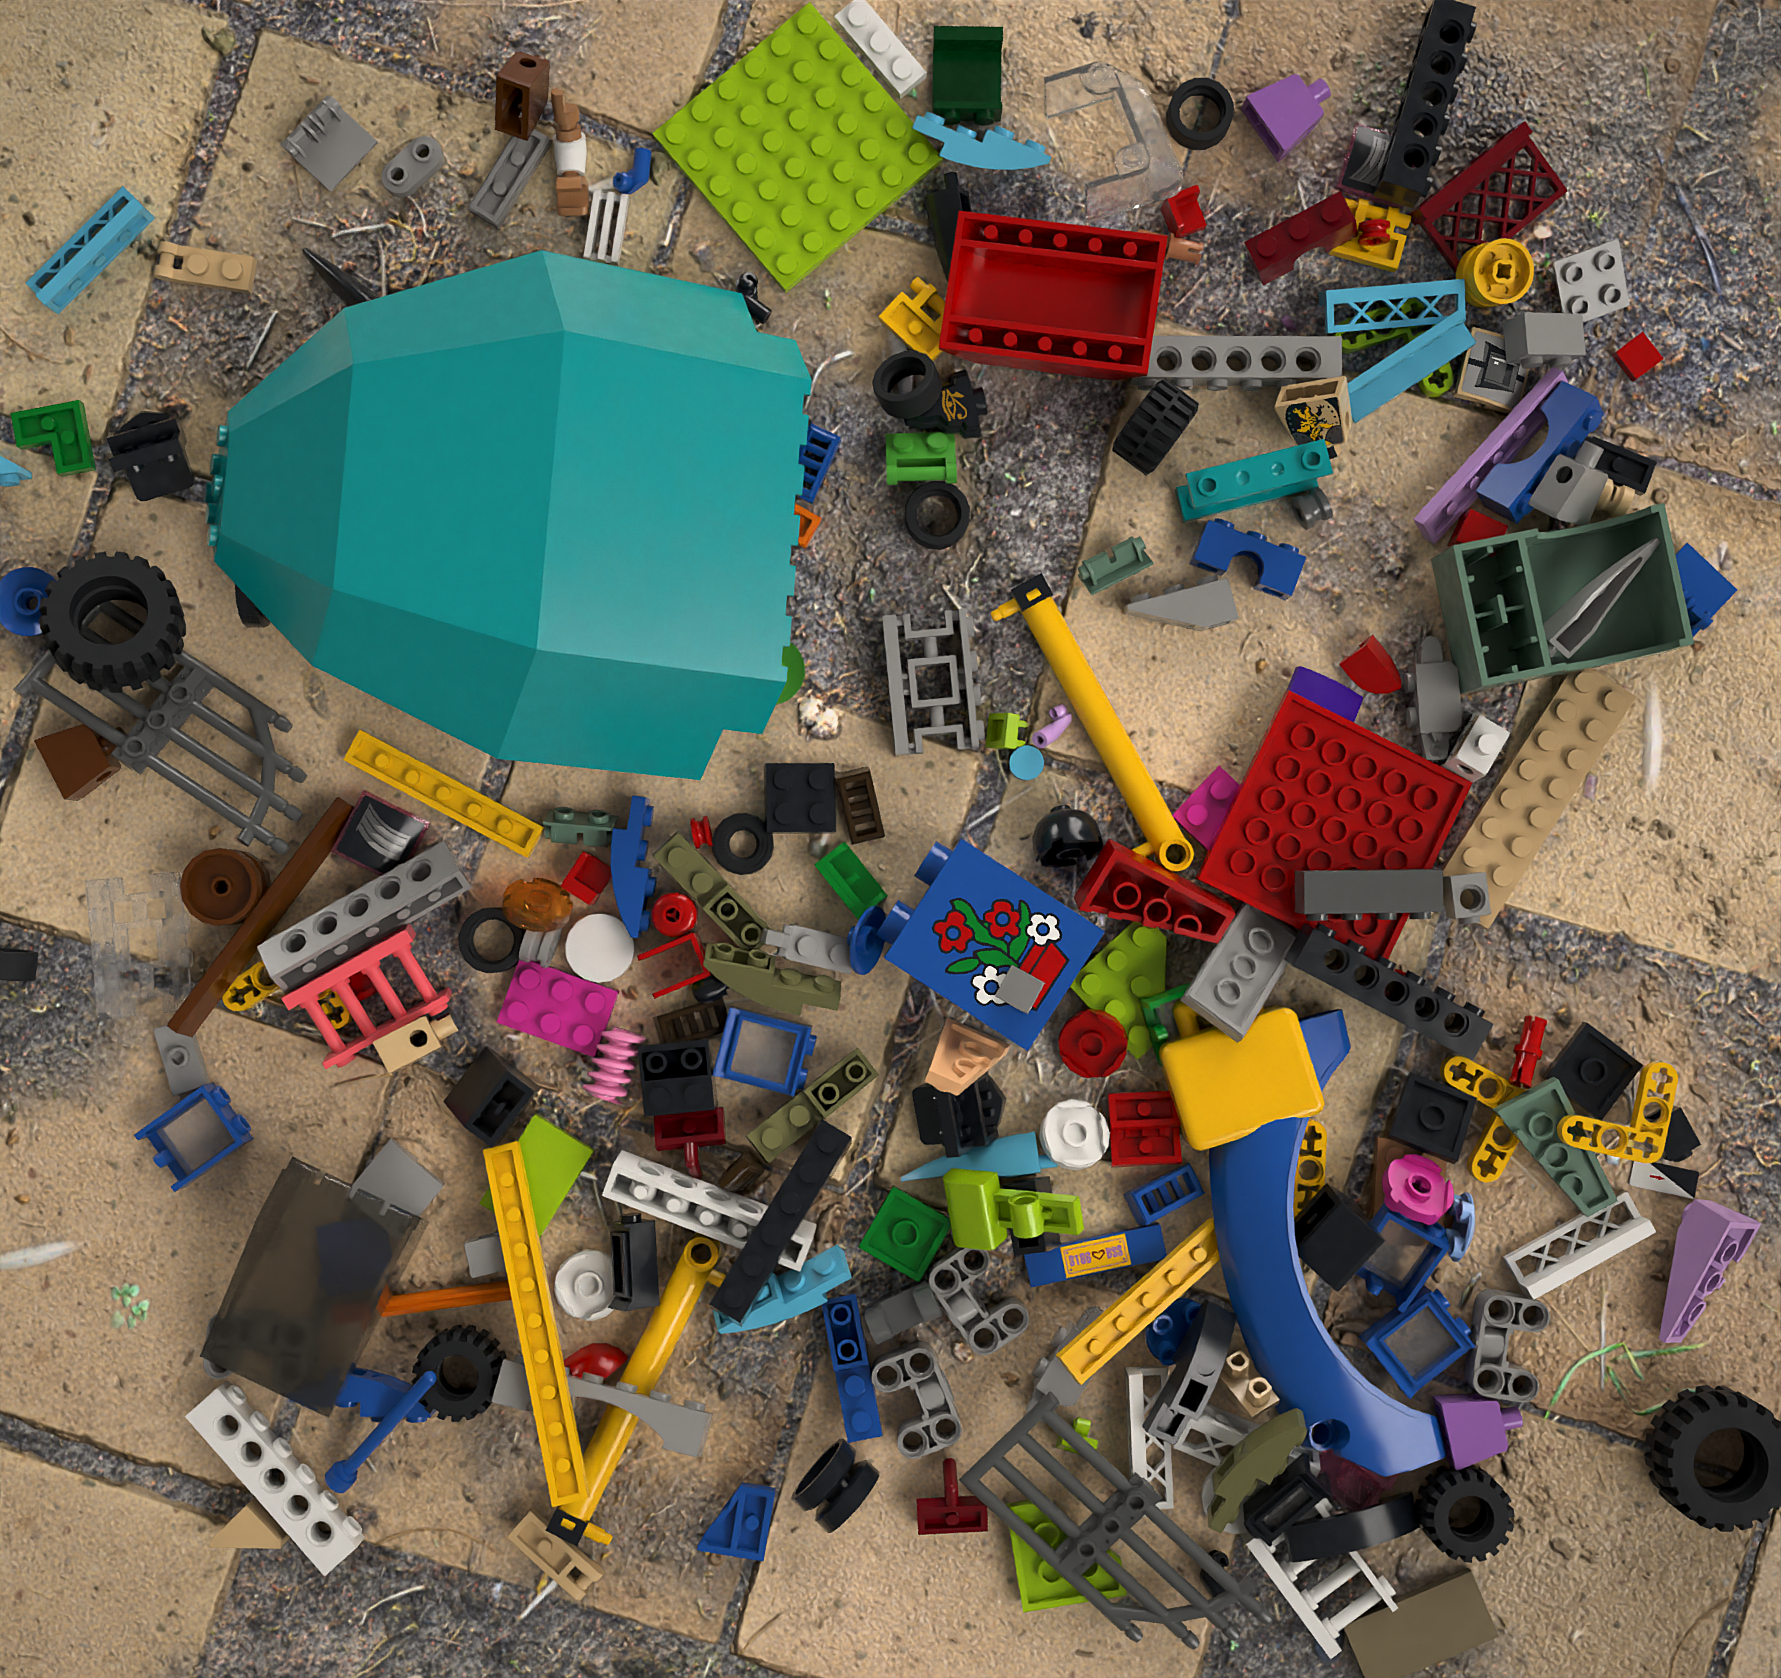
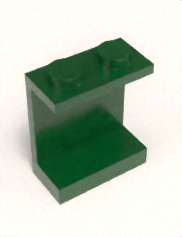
M934 26L932 113L944 118V125H956L960 121H974L976 125L987 126L992 125L994 122H1001L1003 27Z

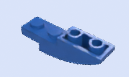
M632 795L627 830L613 828L611 874L616 903L623 923L630 937L642 938V932H648L651 921V911H646L648 897H654L657 877L652 876L653 869L639 867L640 860L646 861L649 841L643 839L645 827H651L654 806H649V798Z
M856 1294L828 1299L827 1302L822 1304L833 1370L836 1375L847 1442L851 1443L881 1437L883 1432L877 1406L875 1386L872 1383L871 1365Z
M334 1366L325 1373V1380L304 1379L298 1385L290 1387V1401L301 1402L303 1407H317L323 1405V1402H336V1406L342 1408L355 1407L360 1402V1417H371V1421L381 1422L413 1385L373 1370ZM425 1400L418 1401L406 1414V1421L410 1423L425 1422L427 1418L432 1417L436 1410L434 1409L429 1413L424 1409L428 1403Z

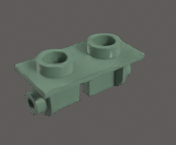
M1131 536L1127 540L1111 547L1114 557L1110 559L1108 554L1103 551L1082 561L1083 565L1078 567V577L1091 595L1105 590L1153 565V561L1144 551L1146 546L1140 536L1135 539Z
M569 807L549 809L543 821V825H546L545 839H551L552 843L577 844L578 833H583V845L607 848L608 844H611L612 831L617 823L618 815H609L608 812L603 810H592L588 813L574 812V809Z

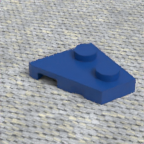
M741 1482L699 1540L697 1551L764 1561L776 1488Z

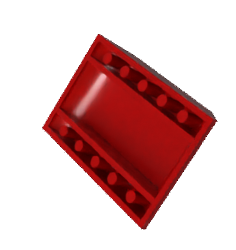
M959 211L938 349L977 364L1104 380L1147 376L1168 236Z

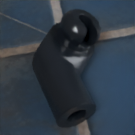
M744 272L736 281L735 291L742 293L751 317L761 324H765L772 313V309L758 300L757 277L751 272Z
M1212 1550L1207 1553L1221 1567H1228L1229 1559L1225 1553L1218 1550ZM1201 1568L1199 1578L1212 1598L1226 1591Z

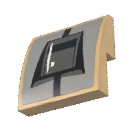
M1472 327L1469 332L1475 339L1476 345L1463 354L1453 397L1484 404V409L1510 414L1513 408L1522 401L1529 368H1521V363H1506L1504 335Z

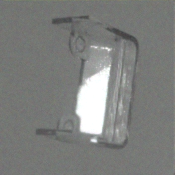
M1102 61L1089 63L1044 77V108L1047 119L1112 99L1130 142V145L1122 147L1116 153L1115 169L1117 174L1085 183V219L1087 223L1174 197L1180 192L1183 182L1182 169L1147 85L1130 74Z

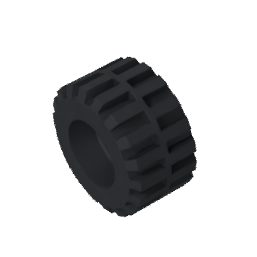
M1164 378L1154 385L1115 439L1112 451L1144 475L1152 473L1198 411L1199 403Z
M455 1325L450 1330L446 1328L425 1345L417 1356L418 1361L413 1365L412 1373L416 1374V1377L412 1380V1385L425 1372H435L437 1376L436 1382L419 1400V1402L425 1400L428 1403L424 1408L427 1412L431 1413L435 1409L439 1412L437 1418L445 1420L447 1416H451V1422H460L463 1417H466V1420L475 1418L478 1413L482 1414L493 1403L491 1401L503 1359H506L505 1351L499 1352L497 1348L500 1345L497 1338L491 1341L487 1337L490 1332L485 1329L477 1332L474 1325H468L466 1328H462V1325ZM447 1356H464L475 1365L478 1372V1384L475 1388L460 1390L447 1382L443 1374V1361Z
M1442 1465L1436 1468L1439 1474L1433 1477L1429 1473L1425 1478L1428 1481V1485L1426 1487L1420 1485L1418 1490L1422 1499H1416L1415 1507L1420 1512L1417 1514L1418 1520L1425 1534L1442 1553L1445 1552L1454 1560L1460 1557L1463 1562L1472 1563V1557L1474 1556L1479 1562L1487 1560L1485 1554L1488 1552L1495 1556L1500 1552L1496 1547L1500 1543L1506 1546L1509 1538L1505 1535L1506 1532H1513L1514 1524L1509 1520V1518L1515 1517L1514 1509L1509 1505L1512 1502L1509 1495L1503 1490V1487L1480 1467L1477 1469L1474 1465H1470L1463 1469L1455 1470L1450 1465L1451 1469L1447 1470ZM1465 1496L1479 1497L1481 1507L1479 1515L1474 1522L1461 1528L1449 1526V1511L1457 1500Z

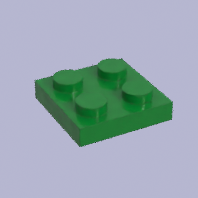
M893 1185L860 1241L858 1248L919 1282L951 1227L950 1218Z

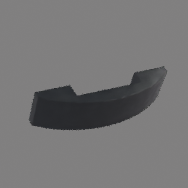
M1408 1491L1378 1499L1376 1504L1322 1519L1313 1517L1295 1522L1284 1531L1290 1562L1295 1563L1331 1557L1375 1546L1406 1535L1420 1528L1413 1494Z

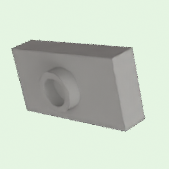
M167 1025L153 1029L173 1096L200 1088L202 1085L210 1084L196 1033L193 1037H188L175 1033Z

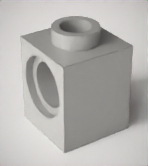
M1486 872L1443 877L1447 918H1458L1459 925L1479 923L1481 922L1480 916L1491 914ZM1465 889L1469 890L1473 895V903L1467 909L1460 903V895Z
M499 1231L470 1238L464 1243L472 1278L506 1270Z

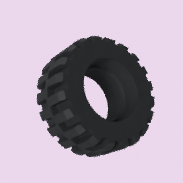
M106 551L94 553L95 558L86 560L83 556L74 560L76 566L71 569L64 566L57 572L59 580L57 582L52 580L45 588L48 598L44 597L40 601L39 610L42 614L39 618L40 630L57 665L63 672H68L70 678L75 682L82 684L86 681L89 689L101 691L103 686H108L111 693H122V687L131 686L132 691L143 688L141 682L150 679L154 683L161 678L160 671L163 668L170 670L176 663L173 654H181L184 647L182 637L186 635L185 615L172 582L166 580L165 574L157 566L150 568L148 560L139 556H135L133 560H130L128 553L117 551L114 557H108ZM108 601H131L139 604L147 611V619L142 629L134 637L120 644H95L84 639L80 633L82 623L88 613L98 605Z
M1708 1385L1697 1386L1695 1394L1686 1389L1678 1393V1401L1674 1403L1669 1399L1662 1405L1665 1412L1661 1417L1655 1415L1650 1423L1655 1427L1653 1434H1646L1645 1444L1651 1448V1451L1644 1454L1645 1464L1652 1469L1648 1475L1653 1485L1659 1488V1494L1669 1504L1690 1520H1694L1700 1526L1708 1529L1715 1527L1721 1532H1732L1735 1525L1743 1531L1752 1528V1521L1758 1520L1760 1523L1765 1522L1771 1518L1768 1512L1773 1507L1777 1510L1781 1507V1421L1774 1418V1414L1763 1405L1728 1387L1717 1386L1713 1389ZM1724 1428L1737 1429L1744 1443V1457L1737 1473L1721 1485L1705 1487L1698 1484L1694 1474V1457L1700 1443L1709 1434Z

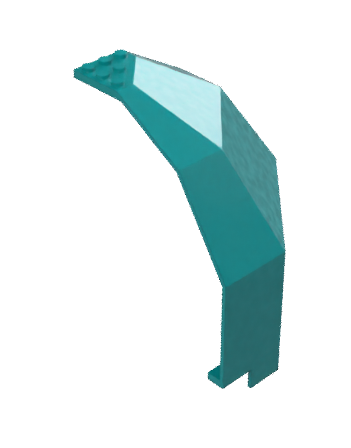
M540 250L343 308L227 412L225 426H218L216 446L220 447L219 453H213L210 462V475H213L212 482H206L204 488V502L208 503L205 523L210 524L207 534V546L213 547L214 562L312 666L497 759L701 780L723 730L763 734L787 681L788 667L781 666L783 647L790 646L792 616H786L785 614L787 596H794L796 566L790 565L791 546H798L800 515H794L795 496H802L805 465L798 464L800 446H806L809 415L802 414L804 396L811 395L812 379L796 340L756 331L742 293Z

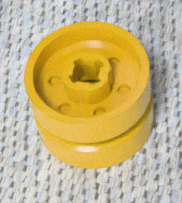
M1497 239L1468 250L1458 264L1456 279H1465V300L1468 303L1479 308H1491L1515 302L1528 291L1534 277V264L1529 251L1521 243L1512 239Z

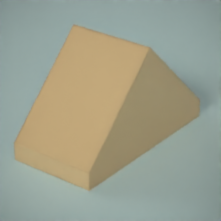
M254 1497L210 1540V1548L281 1549L290 1539V1536Z

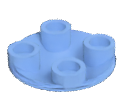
M1468 1192L1460 1196L1454 1194L1453 1204L1448 1210V1214L1454 1216L1451 1229L1445 1228L1450 1246L1448 1254L1453 1262H1459L1470 1246L1475 1231V1207L1472 1195Z

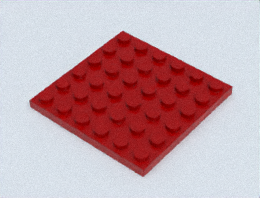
M1287 690L1276 709L1195 879L1298 930L1301 929L1304 923L1315 928L1319 922L1337 932L1334 939L1343 944L1349 938L1367 948L1364 955L1374 960L1378 954L1389 959L1409 917V913H1397V919L1378 920L1375 919V913H1362V920H1341V914H1328V920L1308 921L1306 920V914L1295 913L1294 871L1432 869L1473 782Z

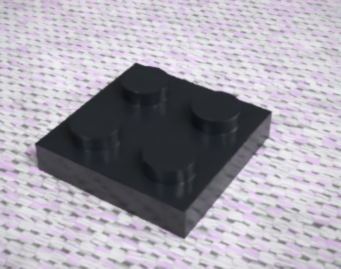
M835 763L764 764L765 834H834L836 832Z
M1582 1022L1542 1075V1078L1545 1080L1551 1077L1559 1079L1568 1098L1593 1117L1602 1121L1642 1068L1643 1064L1589 1023Z
M1410 1072L1406 1077L1387 1139L1455 1164L1458 1162L1477 1097Z

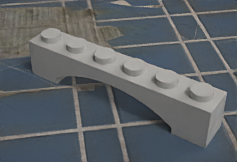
M516 1354L514 1360L503 1359L491 1402L523 1411H533L523 1355ZM565 1367L571 1397L591 1398L625 1409L643 1420L664 1440L663 1449L693 1457L702 1456L713 1413L704 1411L706 1404L685 1399L684 1405L670 1402L672 1397L670 1394L651 1390L650 1396L636 1393L638 1388L636 1385L617 1381L616 1387L602 1384L604 1379L602 1376L583 1372L582 1378L569 1375L570 1368Z

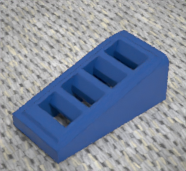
M812 423L808 425L806 446H800L798 464L805 465L818 471L815 477L804 472L803 480L813 485L811 490L803 487L802 496H795L813 504L841 444L840 436ZM813 438L828 444V450L812 444ZM807 451L824 458L822 464L806 457Z
M1187 1162L1123 1195L1137 1224L1148 1225L1204 1195L1205 1192L1190 1162ZM1182 1176L1189 1193L1184 1194L1176 1177ZM1169 1182L1177 1199L1172 1200L1165 1183ZM1154 1189L1157 1190L1164 1204L1160 1207L1152 1193ZM1141 1196H1144L1150 1208V1212L1147 1211L1141 1199Z

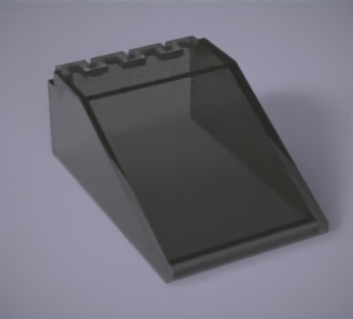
M292 1156L287 1168L282 1169L255 1220L200 1357L329 1418L429 1221L417 1215L414 1216L413 1213L392 1203L385 1215L382 1216L379 1213L384 1206L385 1200L358 1188L352 1200H349L347 1197L353 1185L329 1173H326L320 1184L317 1185L315 1182L321 1170Z

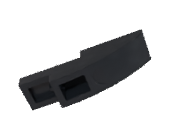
M1205 1299L1172 1357L1176 1367L1142 1425L1147 1433L1176 1445L1190 1419L1199 1420L1216 1386L1230 1347L1237 1316L1233 1311Z

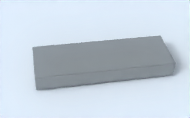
M535 129L528 141L512 136L468 206L469 212L499 230L551 146V139Z

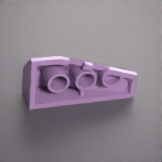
M1694 1199L1693 1202L1685 1207L1681 1216L1683 1221L1677 1232L1659 1335L1661 1341L1664 1343L1682 1342L1706 1308V1302L1703 1299L1716 1288H1721L1726 1281L1722 1277L1723 1271L1731 1260L1739 1263L1761 1225L1760 1222L1711 1200Z

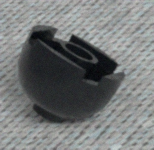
M1068 805L1052 808L1050 814H1047L1038 822L1032 837L1036 862L1040 860L1041 866L1059 868L1077 865L1076 860L1073 858L1086 855L1087 861L1098 856L1104 847L1101 832L1092 816L1079 809H1071Z

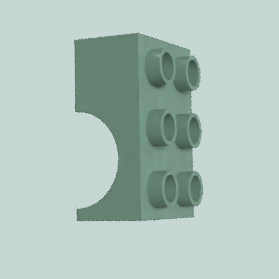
M1665 503L1652 505L1620 517L1574 528L1549 532H1538L1537 528L1457 544L1431 559L1452 663L1458 668L1460 694L1660 655L1694 644ZM1654 538L1661 541L1608 611L1594 634L1569 659L1559 650L1550 658L1547 646L1548 640L1545 636L1543 623L1579 590L1622 558ZM1493 552H1497L1496 555L1493 557L1487 556Z

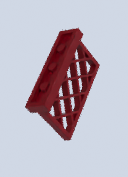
M1526 121L1511 128L1407 214L1411 216V222L1414 226L1419 224L1455 274L1460 262L1456 257L1457 243L1473 245L1475 247L1490 242L1481 240L1484 222L1500 224L1498 239H1510L1568 191L1529 137L1533 131ZM1523 148L1531 158L1530 171L1514 169L1515 156ZM1507 162V168L1501 167L1504 163ZM1492 173L1506 174L1504 193L1488 191L1489 176ZM1513 175L1529 177L1527 196L1511 194ZM1536 178L1547 180L1555 192L1547 198L1534 197ZM1481 183V189H1480V190L1474 189L1476 186H1478V185ZM1467 194L1480 196L1477 215L1461 213L1463 197ZM1487 197L1503 199L1500 218L1484 216ZM1510 200L1526 202L1524 217L1521 220L1508 219ZM1533 203L1539 204L1533 209ZM1453 205H1455L1454 212H1453V211H1447V210H1449ZM1440 216L1452 217L1451 236L1440 235L1432 223ZM1460 219L1476 221L1474 239L1458 237ZM1507 225H1513L1509 230L1506 231Z

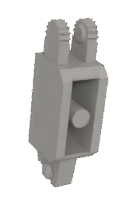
M1431 635L1420 639L1414 645V650L1416 651L1414 653L1415 664L1408 667V673L1404 674L1403 686L1405 693L1409 694L1410 707L1406 709L1407 727L1412 728V736H1418L1423 758L1434 761L1448 758L1449 734L1460 727L1462 717L1458 668L1452 662H1443L1442 649L1440 648L1441 641Z
M1091 1306L1085 1310V1314H1082L1076 1325L1069 1321L1065 1328L1062 1326L1058 1328L1050 1342L1053 1348L1047 1358L1042 1356L1033 1368L1032 1375L1035 1376L1033 1379L1035 1388L1026 1406L1027 1413L1048 1392H1052L1059 1400V1403L1053 1408L1054 1411L1060 1404L1064 1407L1075 1405L1092 1376L1082 1385L1076 1383L1055 1355L1102 1314L1103 1310H1100V1307Z

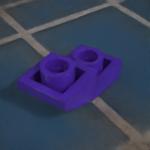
M1302 666L1295 668L1287 690L1352 722L1355 721L1363 701L1362 696L1348 687Z

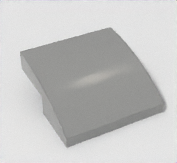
M390 1138L346 1194L380 1226L400 1240L443 1188L445 1182L417 1162L419 1158Z

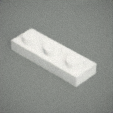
M853 0L834 16V22L899 99L903 98L926 79L927 72L866 0Z

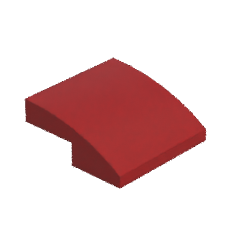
M1170 1091L1108 1094L1111 1168L1175 1165L1182 1163L1179 1132L1181 1123Z

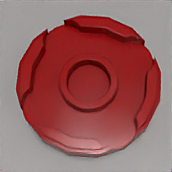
M1087 1009L1075 1013L1067 1019L1058 1038L1059 1053L1062 1061L1070 1071L1084 1078H1103L1111 1075L1120 1068L1127 1055L1128 1038L1124 1027L1116 1017L1103 1010Z

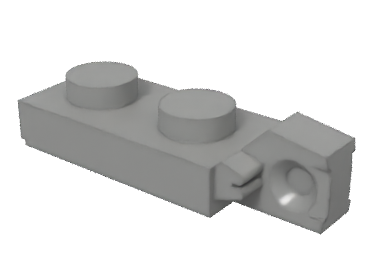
M784 924L782 932L763 928L760 942L777 946L776 955L782 956L784 959L851 974L850 946L847 944V937L794 924Z

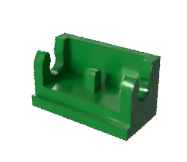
M846 842L841 843L814 864L857 920L865 910L871 906H876L888 896Z

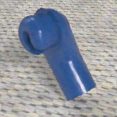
M636 148L634 150L633 168L627 172H621V174L617 172L615 174L613 186L619 193L631 195L647 184L652 154L649 149Z

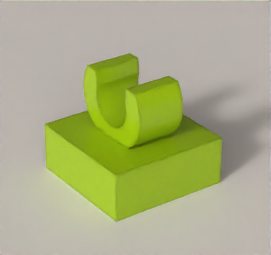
M989 713L985 748L1016 749V747L1024 746L1025 741L1018 740L1017 735L1018 728H1027V723L1019 720V714Z
M1080 1417L1074 1419L1072 1428L1093 1448L1097 1449L1098 1440L1087 1437L1091 1421ZM1058 1435L1055 1448L1080 1455Z

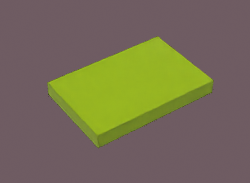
M536 1113L518 1142L521 1145L540 1239L595 1149ZM489 1186L479 1204L495 1213Z

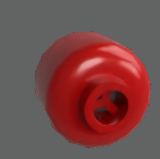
M679 892L667 893L661 896L654 903L651 912L655 928L662 935L670 938L689 934L695 928L699 918L695 902L688 895ZM675 908L673 913H668L670 909ZM678 911H679V914H680L679 919H678L677 916H676V914L678 913ZM668 917H673L675 922L670 921Z

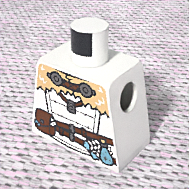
M1469 712L1448 748V758L1441 760L1439 766L1471 782H1475L1488 773L1510 732L1479 714ZM1460 765L1468 767V770H1465Z

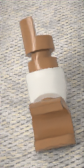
M554 88L551 90L554 121L558 124L555 127L556 134L553 136L556 170L559 176L556 181L558 215L589 214L588 182L584 177L587 146L585 134L581 132V126L577 123L580 120L579 109L576 104L565 103L564 91Z

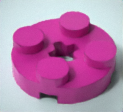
M1416 1154L1405 1155L1402 1159L1396 1158L1387 1167L1382 1177V1187L1386 1195L1384 1197L1386 1206L1393 1212H1399L1411 1220L1422 1222L1426 1225L1436 1223L1452 1206L1454 1201L1453 1185L1450 1180L1445 1182L1444 1178L1439 1174L1442 1169L1436 1163ZM1414 1183L1418 1184L1419 1190L1423 1193H1420L1417 1190H1415L1412 1185Z

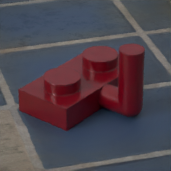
M716 1107L715 1110L654 1116L656 1150L684 1149V1163L688 1175L700 1180L703 1173L698 1160V1147L726 1144L724 1108Z
M952 1458L945 1459L942 1463L944 1497L916 1499L918 1535L987 1532V1506L976 1496L958 1495L956 1461Z

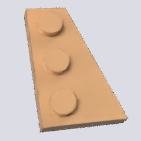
M947 1017L924 1082L933 1085L940 1091L950 1092L958 1096L1006 1056L1011 1044Z

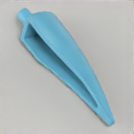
M1033 1131L1026 1134L1020 1133L997 1138L987 1146L972 1147L960 1157L947 1158L946 1155L901 1176V1182L943 1177L951 1168L998 1172V1178H1013L1041 1174L1040 1169L1058 1166L1046 1154L1038 1155L1036 1134Z

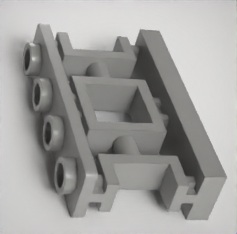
M966 608L955 611L945 610V628L911 631L910 614L882 616L895 757L923 754V736L956 733L957 750L978 749L979 741L985 740L983 719L976 720L975 706H981V693L979 685L973 686L972 672L978 671L976 651H970L968 637H975L973 616L966 617ZM953 622H958L962 669H957L956 655L938 657L936 638L953 637ZM904 627L905 641L923 640L924 658L907 659L908 674H902L897 630V628ZM949 665L952 697L918 700L915 668ZM959 691H965L970 738H964L963 724L945 726L943 707L960 705ZM904 696H910L912 710L929 708L931 727L914 729L915 743H908Z

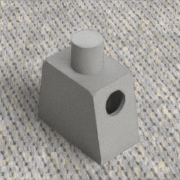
M1584 441L1575 459L1561 454L1558 455L1531 496L1528 505L1555 519L1579 526L1588 525L1608 480V474L1595 468L1604 449Z

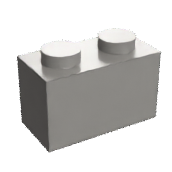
M1524 312L1503 322L1506 363H1521V368L1525 369L1536 368L1543 364H1550V368L1561 369L1571 366L1573 360L1586 355L1582 314Z

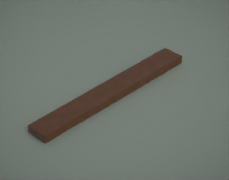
M340 797L333 801L167 1023L171 1030L188 1037L194 1036L258 950L257 946L264 942L344 835L357 808Z

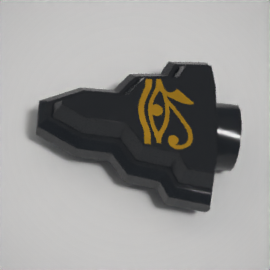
M966 369L950 374L948 382L942 384L940 397L933 407L919 416L904 419L905 426L920 430L938 428L945 434H960L963 439L980 438L982 433L979 416L988 415L983 388L973 389Z

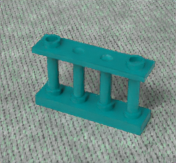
M1325 439L1186 473L1187 485L1176 487L1175 493L1182 520L1185 523L1309 492L1311 489L1319 487L1317 478L1332 475L1333 470Z

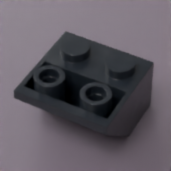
M708 1039L638 1046L644 1117L716 1109L718 1106L715 1076H712L714 1065Z
M486 1046L443 1102L467 1130L493 1148L501 1142L542 1088L490 1047Z
M1326 1183L1294 1218L1295 1239L1299 1258L1337 1292L1342 1289L1386 1241L1355 1201L1329 1183Z

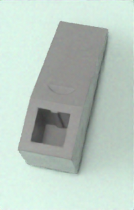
M1217 575L1197 580L1198 586L1185 589L1183 584L1165 588L1163 589L1164 595L1151 598L1150 593H1144L1131 597V604H1127L1123 609L1125 615L1196 631H1204L1230 624L1239 618L1228 578L1218 580Z

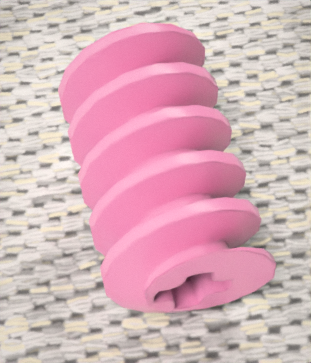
M612 1026V1031H602L600 1034L609 1041L608 1044L596 1046L604 1054L603 1058H592V1062L599 1067V1071L587 1072V1075L595 1080V1083L583 1084L582 1088L599 1099L623 1104L616 1097L626 1096L628 1091L620 1083H630L632 1077L625 1070H634L637 1066L629 1057L638 1056V1047L634 1043H644L646 1038L632 1031Z

